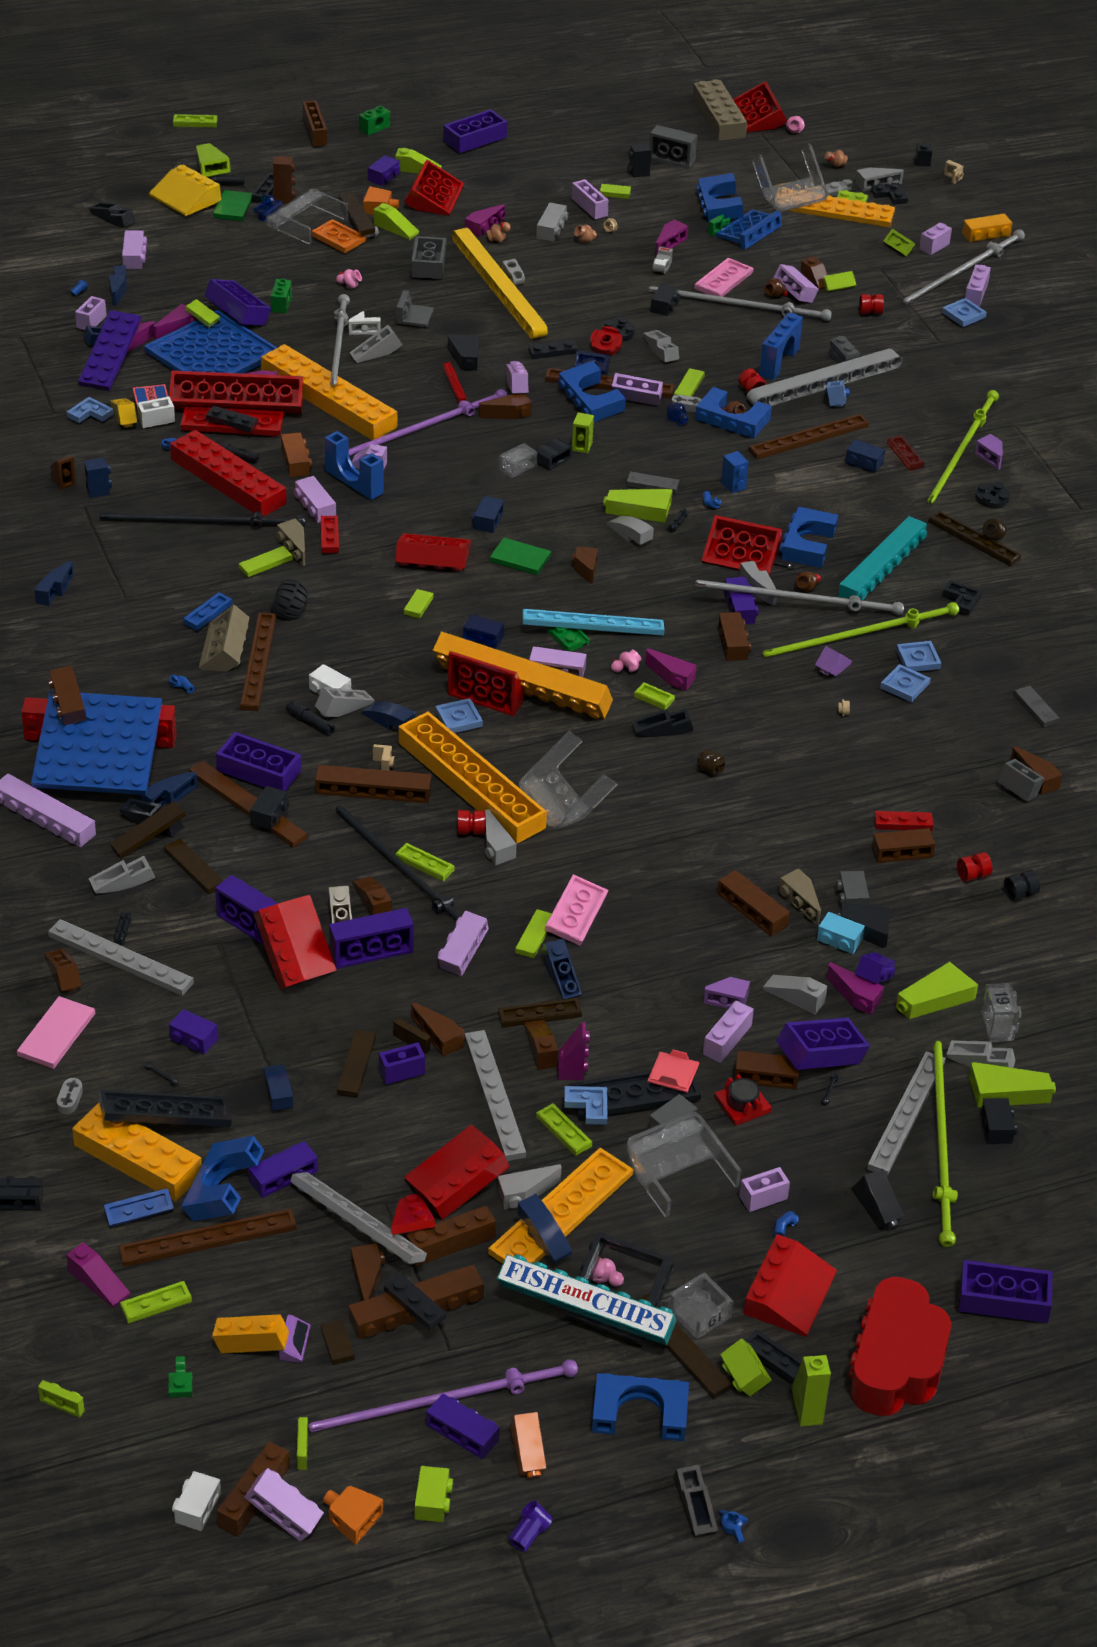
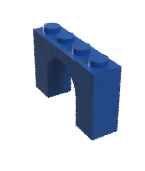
M733 173L698 179L696 190L699 201H701L704 217H707L708 223L720 215H724V219L744 217L741 197L716 199L719 196L736 194V181Z
M787 313L763 342L759 373L761 377L775 380L781 371L782 354L793 357L800 348L802 316Z
M594 361L559 373V388L566 393L567 397L573 401L575 407L579 408L582 413L594 415V422L625 411V397L618 389L602 395H589L582 391L584 388L601 382V370Z
M712 387L696 406L695 420L752 439L756 438L771 419L772 406L758 401L748 412L742 414H732L722 410L721 408L727 404L728 392Z
M338 431L325 437V471L370 500L384 493V471L381 458L373 453L359 459V471H357L349 457V438Z
M798 507L797 512L792 515L791 523H789L784 540L780 545L781 560L822 568L826 557L827 544L808 541L801 536L814 534L833 538L837 529L838 515Z
M254 1136L213 1143L181 1206L192 1221L234 1214L241 1197L230 1183L218 1184L233 1171L258 1165L265 1150Z
M597 1373L592 1433L615 1435L616 1418L619 1408L627 1401L644 1399L654 1403L662 1413L661 1439L685 1441L689 1382Z

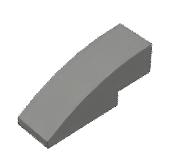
M658 330L643 333V337L651 350L662 361L669 362L679 359L678 346L671 343L670 336Z
M620 516L607 522L608 527L628 542L634 540L641 545L653 539L654 528L640 519Z
M754 561L741 563L739 577H746L751 587L776 590L766 570L759 571ZM755 594L768 604L776 605L777 597Z
M142 856L127 865L122 860L90 877L89 881L95 893H109L132 888L156 877L145 856Z
M951 1040L946 1054L947 1058L968 1067L971 1066L972 1062L1013 1068L1016 1061L1013 1048H992L991 1042Z

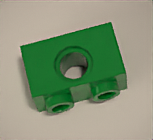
M377 106L374 109L359 114V131L367 136L390 127V111L383 106Z
M276 279L271 293V312L287 314L292 298V280Z

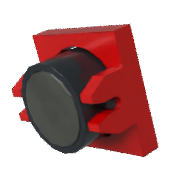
M739 1074L736 1076L735 1081L731 1077L728 1078L725 1083V1089L714 1094V1098L735 1126L772 1111V1107L760 1092L758 1084L751 1079L742 1078Z

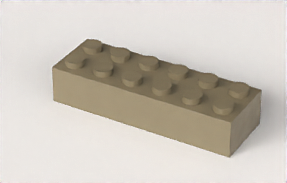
M714 79L712 81L694 83L693 100L718 141L746 138L747 121L722 81Z

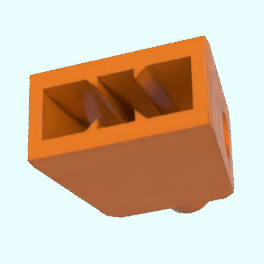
M369 186L363 200V208L367 215H374V209L382 203L396 209L399 208V200L392 199L391 191Z
M348 1486L340 1495L329 1490L323 1499V1502L330 1506V1523L355 1545L383 1514V1499L353 1486Z

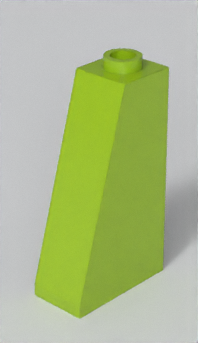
M212 144L196 146L201 175L208 177L231 172L229 157Z
M673 489L609 490L608 496H605L603 506L606 507L605 513L665 523L672 503Z
M948 962L899 992L896 1008L909 1019L973 1001L976 999L978 984L951 962Z
M972 1062L970 1066L969 1080L977 1108L982 1107L983 1098H1008L1010 1105L1051 1103L1052 1095L1056 1092L1055 1083L1051 1081L1049 1073Z
M826 1355L803 1357L791 1389L800 1426L823 1424L831 1376Z

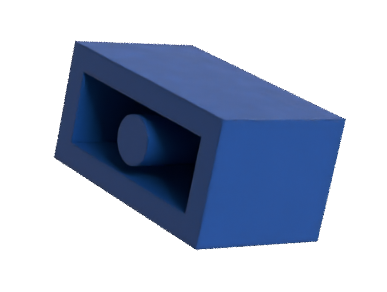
M738 451L723 456L721 483L731 493L746 489L749 461Z

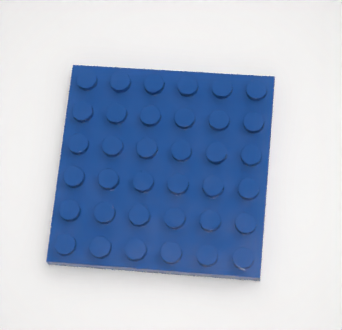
M216 310L214 312L220 316V320L211 327L196 320L145 345L144 351L174 371L244 374L260 366L261 356L277 347L238 324L219 310Z
M49 691L31 781L32 787L137 795L146 794L160 720L162 698L80 693L87 720L64 725L63 718L59 719L56 708L59 705L54 704L52 693H55V691Z

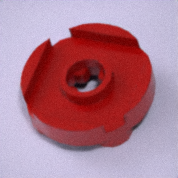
M610 326L602 327L598 331L596 329L591 335L592 350L600 354L613 356L622 346V335L619 334L616 328Z

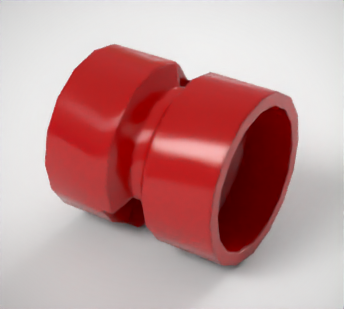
M870 294L860 295V315H869L871 312L873 315L883 314V294H874L872 297Z
M753 369L743 371L738 378L739 385L747 393L754 388L767 385L766 381Z
M458 810V835H469L470 832H473L474 835H485V810H474L473 813H470L469 810Z
M986 852L973 854L972 857L958 858L957 871L959 877L963 882L976 880L977 877L991 876L993 868L989 855Z

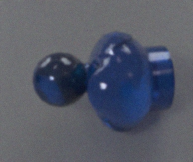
M679 402L671 403L668 406V418L673 422L686 425L688 416L686 415L685 406Z

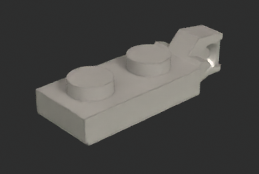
M846 179L842 182L812 187V193L834 197L838 195L839 190H852L853 182L850 179Z

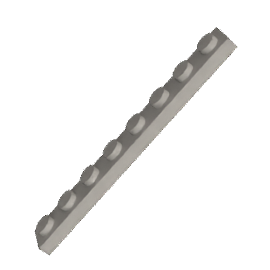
M59 919L48 931L50 938L181 996L194 984V979L191 976L64 920Z
M481 1030L465 1033V1042L501 1150L507 1161L526 1158V1150L486 1032Z
M925 1052L868 1163L867 1170L875 1172L883 1169L886 1176H888L935 1083L933 1053Z
M308 1172L292 1174L290 1182L296 1185L298 1190L312 1196L314 1201L325 1205L327 1210L337 1213L343 1221L353 1224L358 1231L369 1235L372 1241L382 1244L388 1252L401 1257L403 1262L414 1264L425 1261L426 1252L401 1235H392V1229Z

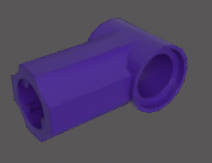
M535 1500L529 1502L521 1512L522 1519L508 1538L509 1543L521 1552L527 1551L538 1533L545 1531L553 1519Z

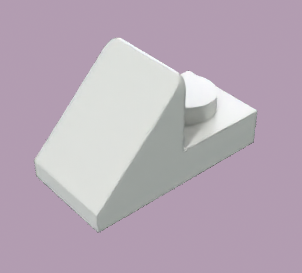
M364 311L349 319V335H372L381 330L380 317L364 318Z

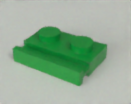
M548 628V634L566 651L572 652L583 647L584 644L589 645L590 638L580 629Z

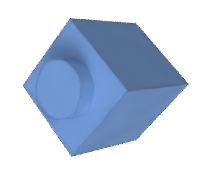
M844 380L828 382L827 392L830 406L840 407L846 404L847 397Z

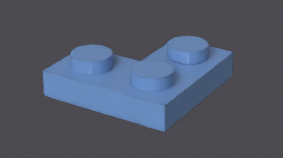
M90 397L67 411V417L78 423L89 416L103 422L114 415L113 408Z
M565 1086L564 1108H586V1124L607 1125V1087Z

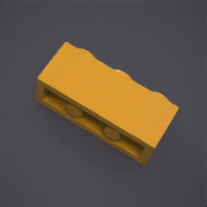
M1005 214L964 220L962 234L969 242L1010 236L1012 222Z
M281 1314L217 1318L212 1337L220 1353L285 1350L289 1330Z

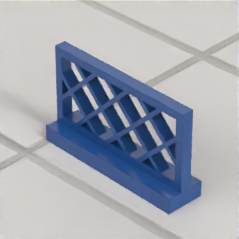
M752 209L744 214V217L738 218L716 232V237L740 243L742 249H747L782 226L781 212L775 211L772 214Z

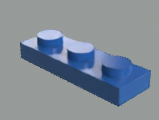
M218 592L184 617L183 622L185 625L198 631L232 606V599Z
M168 1188L105 1204L103 1207L109 1228L171 1212L174 1209Z

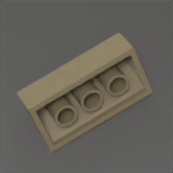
M232 605L209 623L199 669L227 672L240 664L249 616L237 606Z

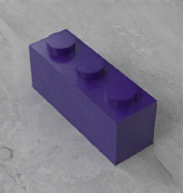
M746 577L725 578V583L751 586V584H748ZM724 590L730 613L740 612L742 619H745V624L755 623L759 610L758 606L755 605L754 594Z
M303 1141L259 1162L257 1166L249 1167V1182L261 1198H264L293 1184L290 1182L292 1174L308 1172L312 1175L318 1172V1157L307 1143Z
M444 1393L426 1411V1426L482 1460L499 1441L500 1427L495 1422L485 1419L475 1410L465 1407L458 1400Z

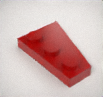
M410 1194L405 1198L399 1199L391 1226L392 1235L435 1227V1219L421 1195Z

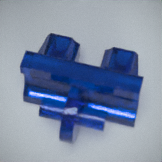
M264 194L261 198L262 202L253 208V212L258 213V219L262 221L269 219L268 214L275 215L278 213V207L282 205L281 200L277 201L273 195Z

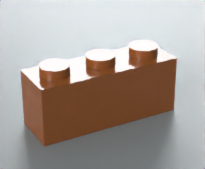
M301 432L281 434V448L289 476L310 475L312 460L309 458L306 439L302 438Z

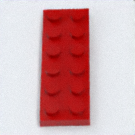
M185 406L181 421V430L187 431L197 430L203 432L280 436L284 412L223 408L258 418V424L251 432L206 420V414L212 407Z

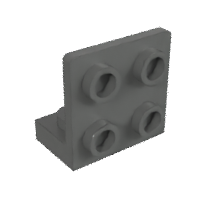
M403 290L397 305V323L428 327L434 308L411 305L412 298L409 297V291Z

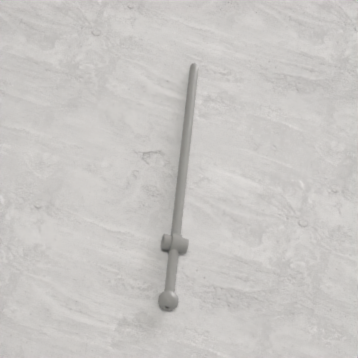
M1016 230L1013 236L999 244L989 242L986 247L987 251L906 297L903 303H910L990 255L1000 257L1004 251L1002 248L1014 241H1022L1025 234L1023 230Z
M650 286L649 292L655 293L658 287ZM681 290L678 292L680 297L778 311L782 312L784 317L787 313L818 317L828 322L831 320L832 312L828 309L821 312L794 308L791 302L781 306Z
M341 294L338 297L340 309L334 312L338 325L330 379L331 386L337 384L343 328L349 324L346 306L350 303V298L346 294Z
M704 580L695 581L703 583L695 584L697 587L845 605L853 611H857L860 608L892 611L897 616L903 614L904 604L901 602L885 604L861 601L856 595L846 599Z

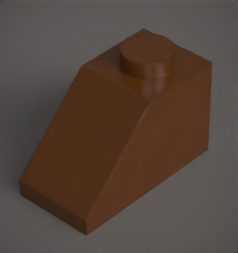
M814 256L801 260L800 273L819 290L824 289L823 277L827 276V272L823 263Z
M73 456L57 460L50 466L51 479L60 490L76 485Z
M577 546L576 553L572 555V563H575L574 570L589 583H593L598 548Z

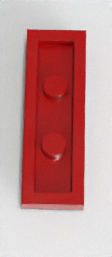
M321 516L322 553H339L338 516Z
M875 811L874 819L877 830H917L930 828V831H933L932 813Z

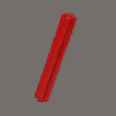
M450 362L444 363L443 370L458 403L466 401L467 397Z

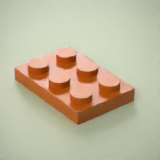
M333 219L312 230V237L344 253L366 241L365 235L361 236L359 232Z

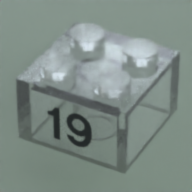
M1011 983L986 985L981 1013L990 1042L1014 1041L1015 1032H1018V1018H1021V1007L1017 1006L1016 991H1013Z
M705 1272L670 1293L669 1309L673 1311L675 1317L697 1339L732 1317L733 1300Z

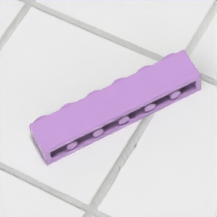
M10 774L0 779V804L79 847H82L96 835L95 821Z

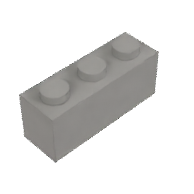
M549 202L537 224V239L554 242L555 238L560 234V229H563L564 222L568 220L569 213L567 212L566 205Z

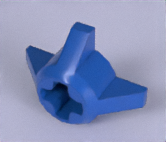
M724 1509L718 1511L721 1516L722 1530L727 1534L734 1535L738 1543L743 1542L744 1538L741 1529L742 1525L748 1522L747 1518L734 1511Z

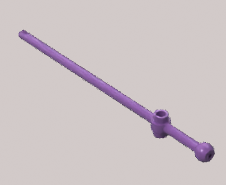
M499 389L495 392V395L473 403L461 401L455 410L349 449V456L360 452L370 444H383L462 413L466 416H472L475 413V409L479 407V402L507 396L505 390Z
M569 1359L564 1361L562 1366L527 1374H521L516 1368H510L505 1372V1379L443 1393L455 1399L508 1388L513 1394H520L524 1390L525 1383L560 1375L572 1378L578 1373L576 1362ZM442 1393L311 1422L308 1425L309 1431H319L433 1405Z

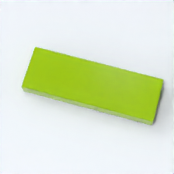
M175 114L173 127H217L218 118L217 115Z
M689 368L674 396H693L704 378L705 372Z
M282 546L239 563V569L247 577L293 560V555Z
M408 843L395 853L403 863L441 881H444L454 871V865Z
M536 910L516 946L515 953L535 958L548 933L544 929L552 913Z
M553 1103L536 1112V1118L575 1156L592 1147V1141Z
M181 1281L120 1302V1307L129 1324L192 1302V1297L185 1282Z

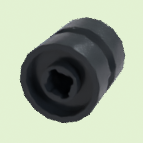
M1033 870L1021 872L1020 875H1011L1004 879V890L1011 901L1022 899L1025 896L1029 897L1040 892V882Z

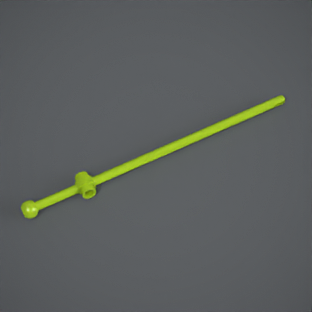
M989 391L986 395L987 401L982 409H977L976 413H974L972 426L929 496L928 504L930 501L931 504L934 503L977 428H982L985 424L986 413L992 403L999 399L997 391Z
M950 602L944 608L919 613L917 609L912 608L908 610L906 617L765 650L762 655L764 657H771L907 624L906 626L910 629H915L920 620L945 614L950 616L957 615L959 606L955 602Z
M936 1041L934 1044L940 1187L935 1186L933 1199L941 1202L942 1232L939 1234V1242L944 1247H951L955 1244L956 1237L951 1231L950 1203L956 1202L958 1192L949 1187L942 1043Z

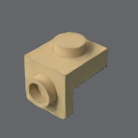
M948 160L945 163L944 175L952 178L951 183L955 184L963 177V166Z
M374 744L373 760L381 761V770L390 771V767H394L395 757L392 756V746Z

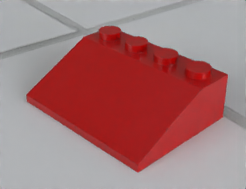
M766 81L733 99L747 121L746 132L776 129L787 122Z
M426 160L419 170L404 203L418 211L449 216L464 183L434 163Z
M715 515L702 562L740 570L741 563L754 561L759 571L766 570L769 575L782 542V529Z
M403 533L397 540L395 562H400V565L409 566L410 563L417 564L418 567L434 565L436 569L451 567L452 570L461 571L467 565L471 540Z
M450 651L448 654V695L462 700L470 698L474 704L515 716L523 705L524 689L517 672Z
M310 895L278 903L253 913L280 990L337 971Z
M470 1125L407 1174L404 1179L421 1195L438 1217L443 1220L510 1166L504 1153L492 1140L473 1125Z
M777 1234L746 1296L744 1315L807 1337L837 1270L798 1241Z

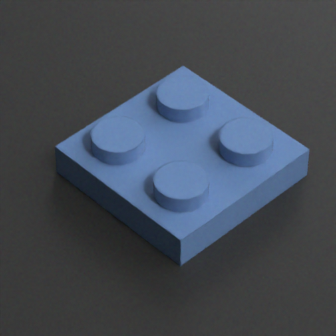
M967 298L947 305L942 309L943 314L962 327L985 318L987 313Z
M931 641L897 644L896 651L903 666L914 671L941 669V661Z
M899 664L881 682L880 688L913 702L930 684L931 678Z
M470 698L438 705L435 708L440 721L453 733L483 727V720Z

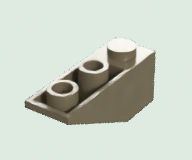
M296 518L278 524L276 532L278 541L292 553L295 560H298L305 566L304 527Z
M796 869L781 877L779 885L780 894L788 899L795 908H798L805 914L809 920L819 925L821 908L811 879L800 869Z
M349 886L329 887L328 898L331 924L351 920Z

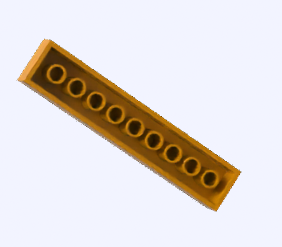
M283 344L261 356V370L277 371L278 375L303 376V399L369 439L375 440L397 428L396 410L337 376V384L331 386V372L289 346Z
M442 631L433 649L440 666L447 670L448 654L450 651L515 671L521 681L524 695L532 697V695L537 696L544 702L552 701L559 707L565 708L567 706L577 713L585 712L596 719L599 717L605 719L613 701L607 685Z
M426 712L399 726V744L476 810L489 809L516 844L546 829L547 811L430 712Z

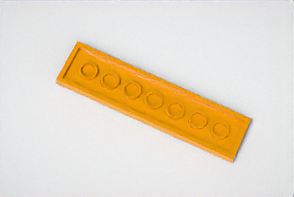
M779 188L773 202V209L890 227L895 213V207L890 205H879L873 202L854 201L830 195L805 193L787 188Z
M599 1148L542 1199V1202L548 1208L566 1237L633 1175V1169L602 1148ZM522 1219L488 1248V1254L502 1264L507 1254L514 1256V1254L521 1255L533 1264L539 1262L546 1255L530 1236V1228Z

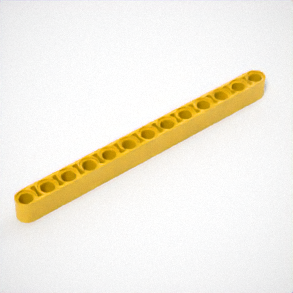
M469 228L453 230L452 239L455 245L530 339L547 336L548 329L545 322Z

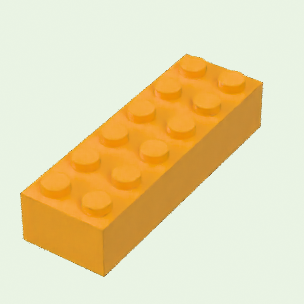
M100 1102L72 1128L74 1146L155 1191L168 1188L171 1200L175 1202L192 1186L202 1166L200 1156L139 1123L104 1120Z

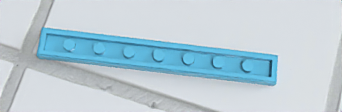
M533 609L522 610V623L525 625L664 635L665 631L663 620Z

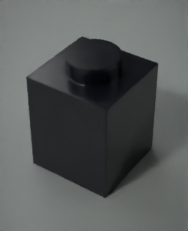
M925 142L917 143L915 151L916 166L930 167L932 159L931 144Z

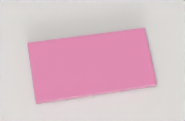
M727 258L696 282L694 289L708 295L723 297L750 276L754 268Z
M572 875L544 930L581 946L609 890L576 875Z
M59 996L19 1047L17 1056L54 1069L93 1018L95 1009Z

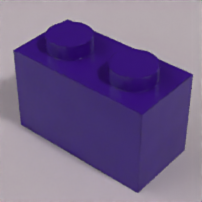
M386 155L368 167V181L384 186L400 173L399 160Z
M875 952L862 955L855 974L873 983H881L894 976L896 961Z
M183 1009L169 1024L170 1039L174 1042L185 1045L193 1051L205 1054L218 1040L217 1024Z
M419 1043L379 1053V1071L385 1084L425 1074V1055Z

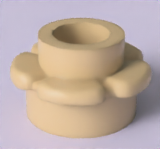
M608 218L604 222L603 226L606 232L614 233L617 230L615 219Z
M844 699L842 703H839V714H842V717L850 715V701H844Z

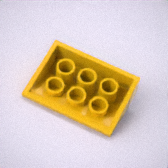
M178 165L176 168L171 169L150 191L149 196L187 216L218 203L221 200L220 184L185 165Z

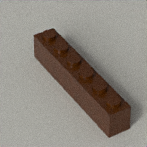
M318 765L315 788L316 794L429 803L432 774Z
M474 1264L414 1284L444 1311L484 1298V1283ZM387 1293L349 1305V1321L358 1339L371 1337L377 1333L417 1321L415 1317Z

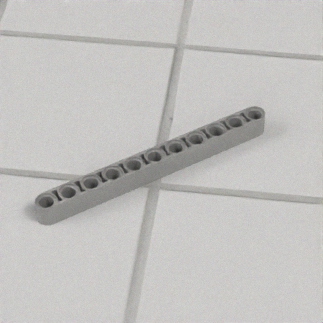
M893 349L882 350L754 388L747 393L746 398L752 405L758 401L773 406L826 389L828 382L844 380V384L896 369L902 364V358Z

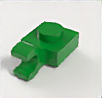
M720 215L710 220L708 234L712 237L716 235V232L730 224V218L724 219V215Z
M176 1356V1373H169V1398L192 1397L193 1377L192 1372H186L185 1356Z

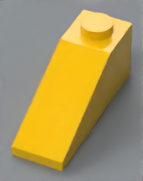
M127 398L110 401L118 424L123 425V427L133 426V423H137L134 402Z

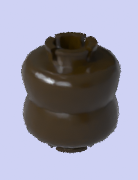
M990 518L983 524V533L989 539L1000 540L1006 535L1007 527L1002 520Z
M706 749L699 754L700 758H697V763L701 771L708 772L714 776L724 770L722 767H725L726 763L722 754L715 753L711 749Z

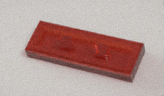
M903 436L888 438L887 444L909 471L924 468L925 463Z

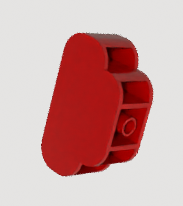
M901 1277L884 1279L877 1285L874 1297L868 1299L866 1316H863L861 1334H858L857 1348L853 1352L849 1379H852L850 1394L853 1403L860 1410L878 1416L896 1414L902 1409L904 1403L924 1404L935 1396L946 1357L951 1330L949 1315L939 1306L929 1304L928 1292L920 1283Z

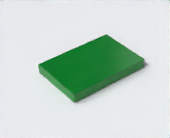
M224 190L221 200L214 210L213 218L243 221L252 202V193Z
M503 538L491 554L490 562L538 575L551 557V551Z

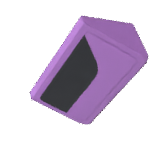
M288 1315L286 1326L289 1330L285 1350H279V1357L283 1361L302 1363L311 1324Z

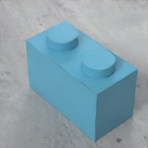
M828 912L819 925L817 941L854 954L863 940L865 926Z

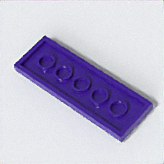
M110 310L78 380L79 386L110 391L141 322L140 315Z

